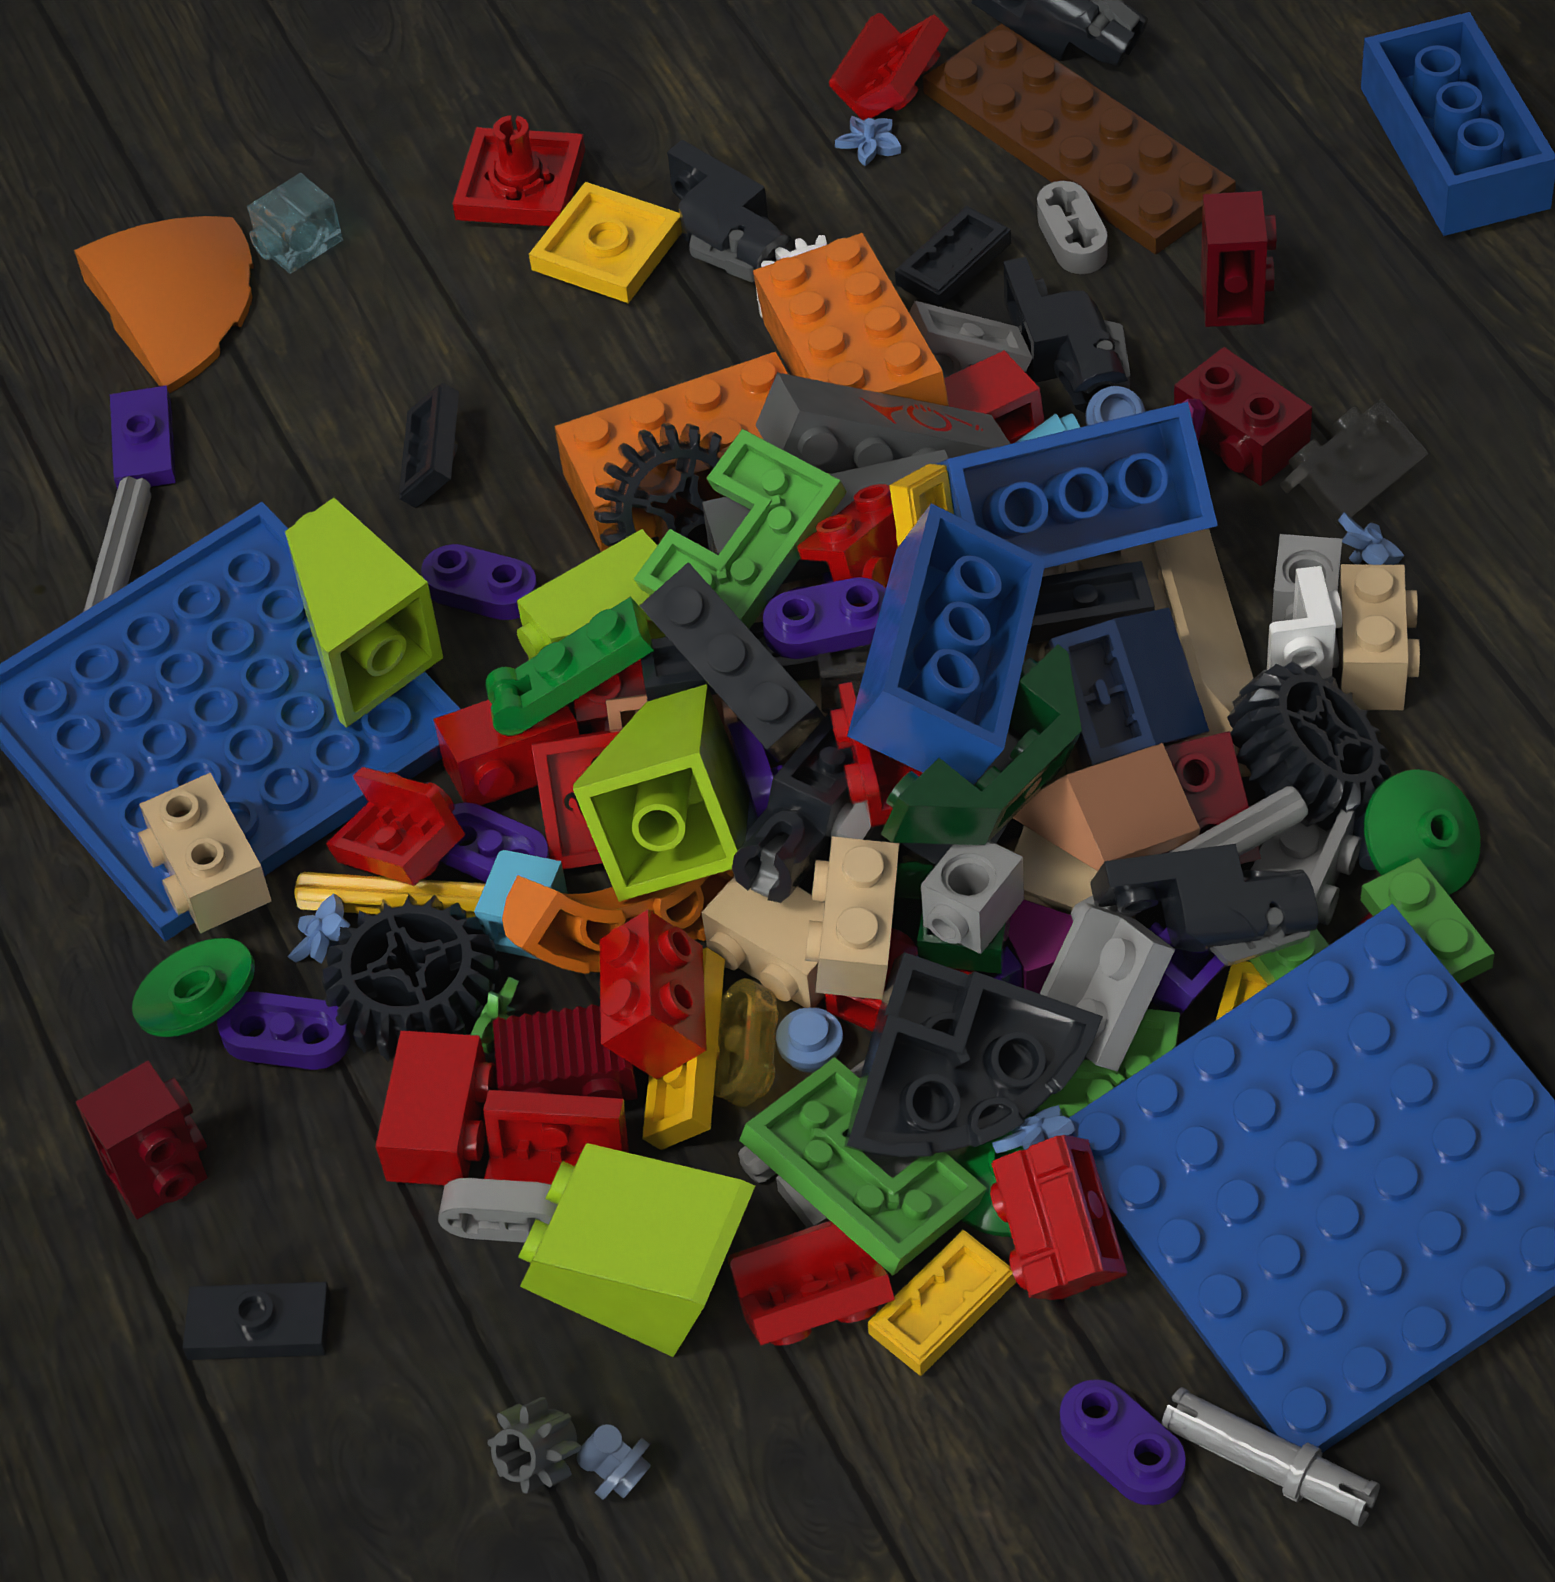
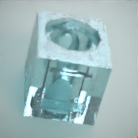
M302 173L297 174L247 206L253 230L249 233L253 246L265 260L272 258L290 274L343 241L334 200Z

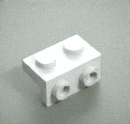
M1321 566L1296 569L1293 620L1277 621L1270 624L1267 670L1275 664L1284 667L1293 661L1303 669L1313 666L1318 670L1322 679H1326L1332 676L1333 668H1338L1339 650L1335 631L1336 628L1342 627V608L1338 591H1327Z

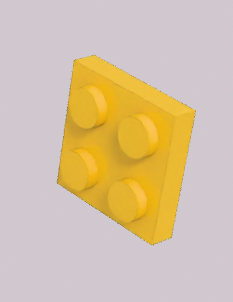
M585 182L529 253L531 270L629 304L681 235L680 213Z

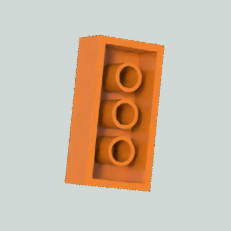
M863 233L837 239L828 245L793 257L782 258L773 264L753 270L764 325L791 375L949 406L943 370Z
M776 351L555 426L563 475L601 552L611 546H606L601 541L600 535L614 525V523H600L595 519L594 512L601 507L611 506V501L597 496L595 490L598 485L613 487L616 479L603 470L607 462L614 463L620 468L627 462L618 451L619 445L626 443L639 452L642 450V447L638 440V432L644 429L651 432L657 443H660V429L664 423H670L675 426L679 439L682 430L688 423L699 427L700 441L706 434L713 431L722 437L720 450L730 446L742 429L763 439L756 427V422L777 372L788 374ZM676 459L668 460L653 468L640 482L639 487H654L660 484L666 476L668 465H675ZM696 460L694 474L699 476L698 493L700 498L706 500L720 498V493L715 491L706 479L711 470L702 461ZM679 493L675 494L677 501L672 497L668 500L667 504L654 501V503L672 514L674 518L678 517L676 511L682 514L686 508L700 510L680 497ZM632 507V518L636 532L643 529L650 538L656 537L654 534L656 528L654 515L647 513L643 509Z

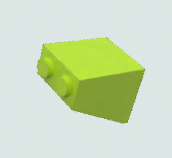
M332 498L315 511L303 515L295 525L285 531L304 609L339 721L347 728L443 659L428 582L338 500Z
M643 529L517 600L522 627L517 629V636L529 660L535 657L548 644L559 642L589 623L599 612L613 608L630 596L638 605L651 596L642 591L634 581L637 573L658 546ZM645 613L651 639L666 637ZM572 701L567 705L571 710L572 714L576 715L574 703Z
M708 684L646 702L573 786L574 794L619 902L731 870L734 855L745 841L749 795Z
M586 1143L575 1166L562 1161L545 1197L546 1200L557 1204L549 1224L535 1219L518 1258L529 1262L530 1266L520 1287L674 1357L707 1302L755 1185L733 1177Z

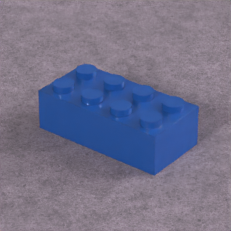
M1470 12L1364 38L1361 90L1443 236L1551 209L1555 182V153Z
M1188 402L966 454L936 463L937 465H946L954 515L1045 559L1044 569L1218 526Z
M931 503L896 549L847 737L922 773L940 758L974 785L1005 747L1046 560Z

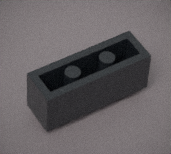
M689 562L639 605L778 763L805 740L825 718L815 702Z

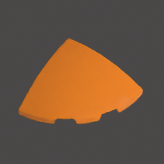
M185 217L143 224L105 236L74 250L84 282L109 312L115 331L159 386L167 385L169 393L198 376L220 356L219 342L232 326L241 327L249 312L252 302V291L249 286L250 269H254V264L244 233L233 217Z

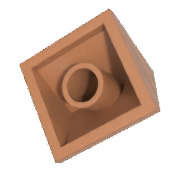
M1163 743L1067 774L1041 789L1013 817L1019 823L1096 871L1100 869L1104 861L1162 854L1176 849L1199 836L1200 827Z

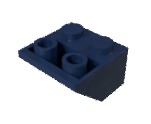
M1169 607L1112 619L1052 638L1044 647L1046 655L1057 644L1069 654L1082 732L1075 745L1083 769L1163 743L1166 746L1209 732Z

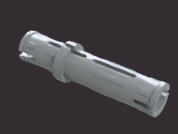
M1183 1387L1179 1388L1173 1395L1172 1401L1178 1403V1406L1175 1408L1168 1405L1162 1419V1425L1170 1432L1283 1487V1496L1297 1503L1304 1497L1350 1520L1352 1524L1361 1527L1367 1520L1369 1514L1364 1509L1365 1506L1373 1508L1380 1489L1379 1483L1373 1480H1366L1322 1458L1321 1449L1308 1442L1301 1448L1191 1394L1189 1390Z

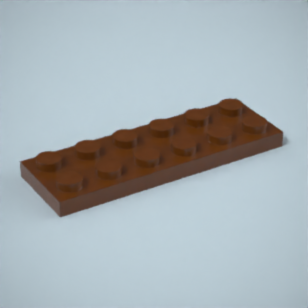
M1002 23L923 76L924 94L1050 182L1069 181L1082 186L1100 217L1155 255L1202 222L1203 194L1233 193L1236 191V181Z

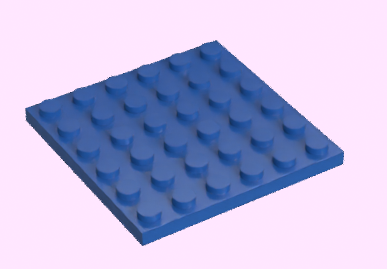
M263 502L255 505L0 664V749L165 942L195 922L189 911L177 915L162 883L163 879L170 877L165 865L162 864L153 868L143 850L137 833L147 829L139 805L140 803L211 773L261 864L264 876H266L352 819L368 803L353 778V775L361 767L384 773L394 772L403 778L411 780L440 761L442 755L433 719L460 710L430 676L423 672L347 728L339 721L300 594L285 534L288 528Z
M1393 904L1069 1117L1075 1128V1131L1069 1136L1089 1140L1111 1216L1268 1430L1301 1448L1308 1442L1320 1448L1322 1453L1555 1295V1100Z

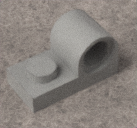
M914 301L909 312L942 368L944 378L969 367L970 364H976L1003 350L1010 355L1024 372H1026L1033 358L1017 326Z

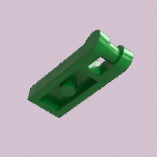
M630 596L613 608L599 612L589 623L559 642L548 644L535 657L516 669L500 667L493 670L486 678V690L488 699L492 703L491 717L495 730L502 735H518L653 652L654 648L645 612Z

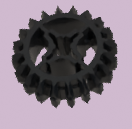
M664 423L660 429V443H657L651 432L644 429L638 432V440L642 447V450L639 452L626 443L619 445L618 451L627 462L622 468L614 463L607 462L603 470L616 479L613 487L598 485L595 490L597 496L611 501V506L601 507L594 512L595 519L600 523H614V525L600 535L601 541L606 546H613L636 532L632 518V507L643 509L647 513L654 515L656 520L654 534L659 537V543L669 529L687 538L689 532L694 527L705 524L702 502L708 500L700 498L698 493L699 476L694 474L696 460H700L711 471L729 448L728 446L720 450L722 437L710 431L700 441L699 427L688 423L682 430L679 439L675 426L670 423ZM676 459L675 465H668L666 476L660 484L654 487H639L640 482L653 468L668 460ZM679 493L680 497L700 510L686 508L682 514L676 511L678 517L674 518L672 514L654 503V501L667 504L671 497L677 501L675 494ZM706 535L697 544L710 550Z
M1292 661L1284 667L1275 664L1269 670H1263L1239 691L1240 695L1232 702L1234 709L1227 716L1230 726L1233 728L1230 732L1232 742L1240 749L1236 756L1237 762L1246 765L1251 773L1248 781L1258 783L1265 791V798L1286 786L1294 787L1300 793L1308 808V814L1301 821L1306 827L1316 823L1326 831L1331 829L1341 809L1346 813L1348 811H1355L1354 822L1366 813L1369 800L1375 790L1391 775L1389 766L1385 763L1390 754L1387 748L1378 742L1382 732L1380 729L1371 726L1366 718L1369 711L1360 709L1353 701L1352 692L1345 694L1340 690L1334 677L1330 676L1322 679L1318 670L1313 666L1303 669Z
M408 894L403 906L393 908L383 899L380 913L374 916L359 910L357 929L340 927V936L338 937L340 945L327 947L328 955L326 960L328 967L322 970V984L327 995L325 1002L328 1007L336 1005L339 1007L335 1018L336 1022L340 1026L347 1025L350 1037L355 1038L357 1046L362 1049L364 1054L378 1047L380 1055L389 1062L396 1054L400 1031L467 1035L465 1027H474L484 1006L488 1003V992L493 991L497 993L496 987L500 986L501 972L498 961L495 960L498 956L494 941L490 939L489 935L485 934L484 926L480 925L477 916L467 918L465 910L461 908L459 903L444 909L443 903L434 895L424 906H420ZM406 968L411 970L414 980L418 981V987H414L409 975H406Z

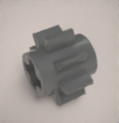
M540 1397L525 1405L518 1403L497 1414L498 1421L504 1430L488 1439V1445L491 1447L492 1460L500 1477L503 1476L510 1481L520 1482L522 1492L527 1494L543 1485H547L550 1488L572 1475L569 1466L564 1460L581 1451V1445L577 1443L576 1430L570 1420L571 1416L569 1413L564 1414L556 1409H548L546 1398Z

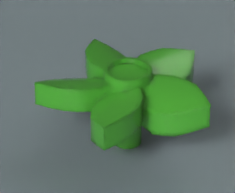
M508 977L500 994L493 991L488 992V1003L484 1006L471 1032V1035L480 1036L483 1050L486 1054H489L495 1048L493 1020L497 1017L507 1019L509 1016L514 1015L516 1011L508 1005L513 998L519 981Z

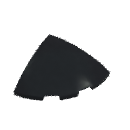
M904 952L894 959L860 1076L844 1147L870 1154L892 1157L934 1156L935 1153L948 1152L967 1146L977 1147L1005 1135L1025 1123V1118L1042 1105L1050 1095L1058 1093L1066 1086L1090 1049L1103 1016L975 971L968 975Z

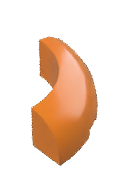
M731 869L620 902L613 887L591 893L567 894L560 893L517 875L506 897L502 916L504 932L516 946L532 956L557 967L584 974L600 972V939L609 934L614 928L622 926L647 909L671 925L681 928L692 939L705 941L706 937L701 912L734 877Z

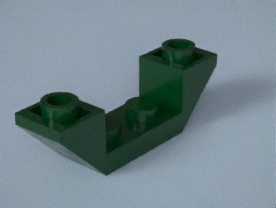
M1057 644L1041 661L1037 662L1030 657L1023 663L1009 724L1023 737L1009 756L1011 763L1003 771H1000L995 766L991 767L975 786L940 758L920 776L910 771L898 782L887 798L886 803L893 809L881 834L894 843L986 845L1064 767L1082 732L1068 652Z

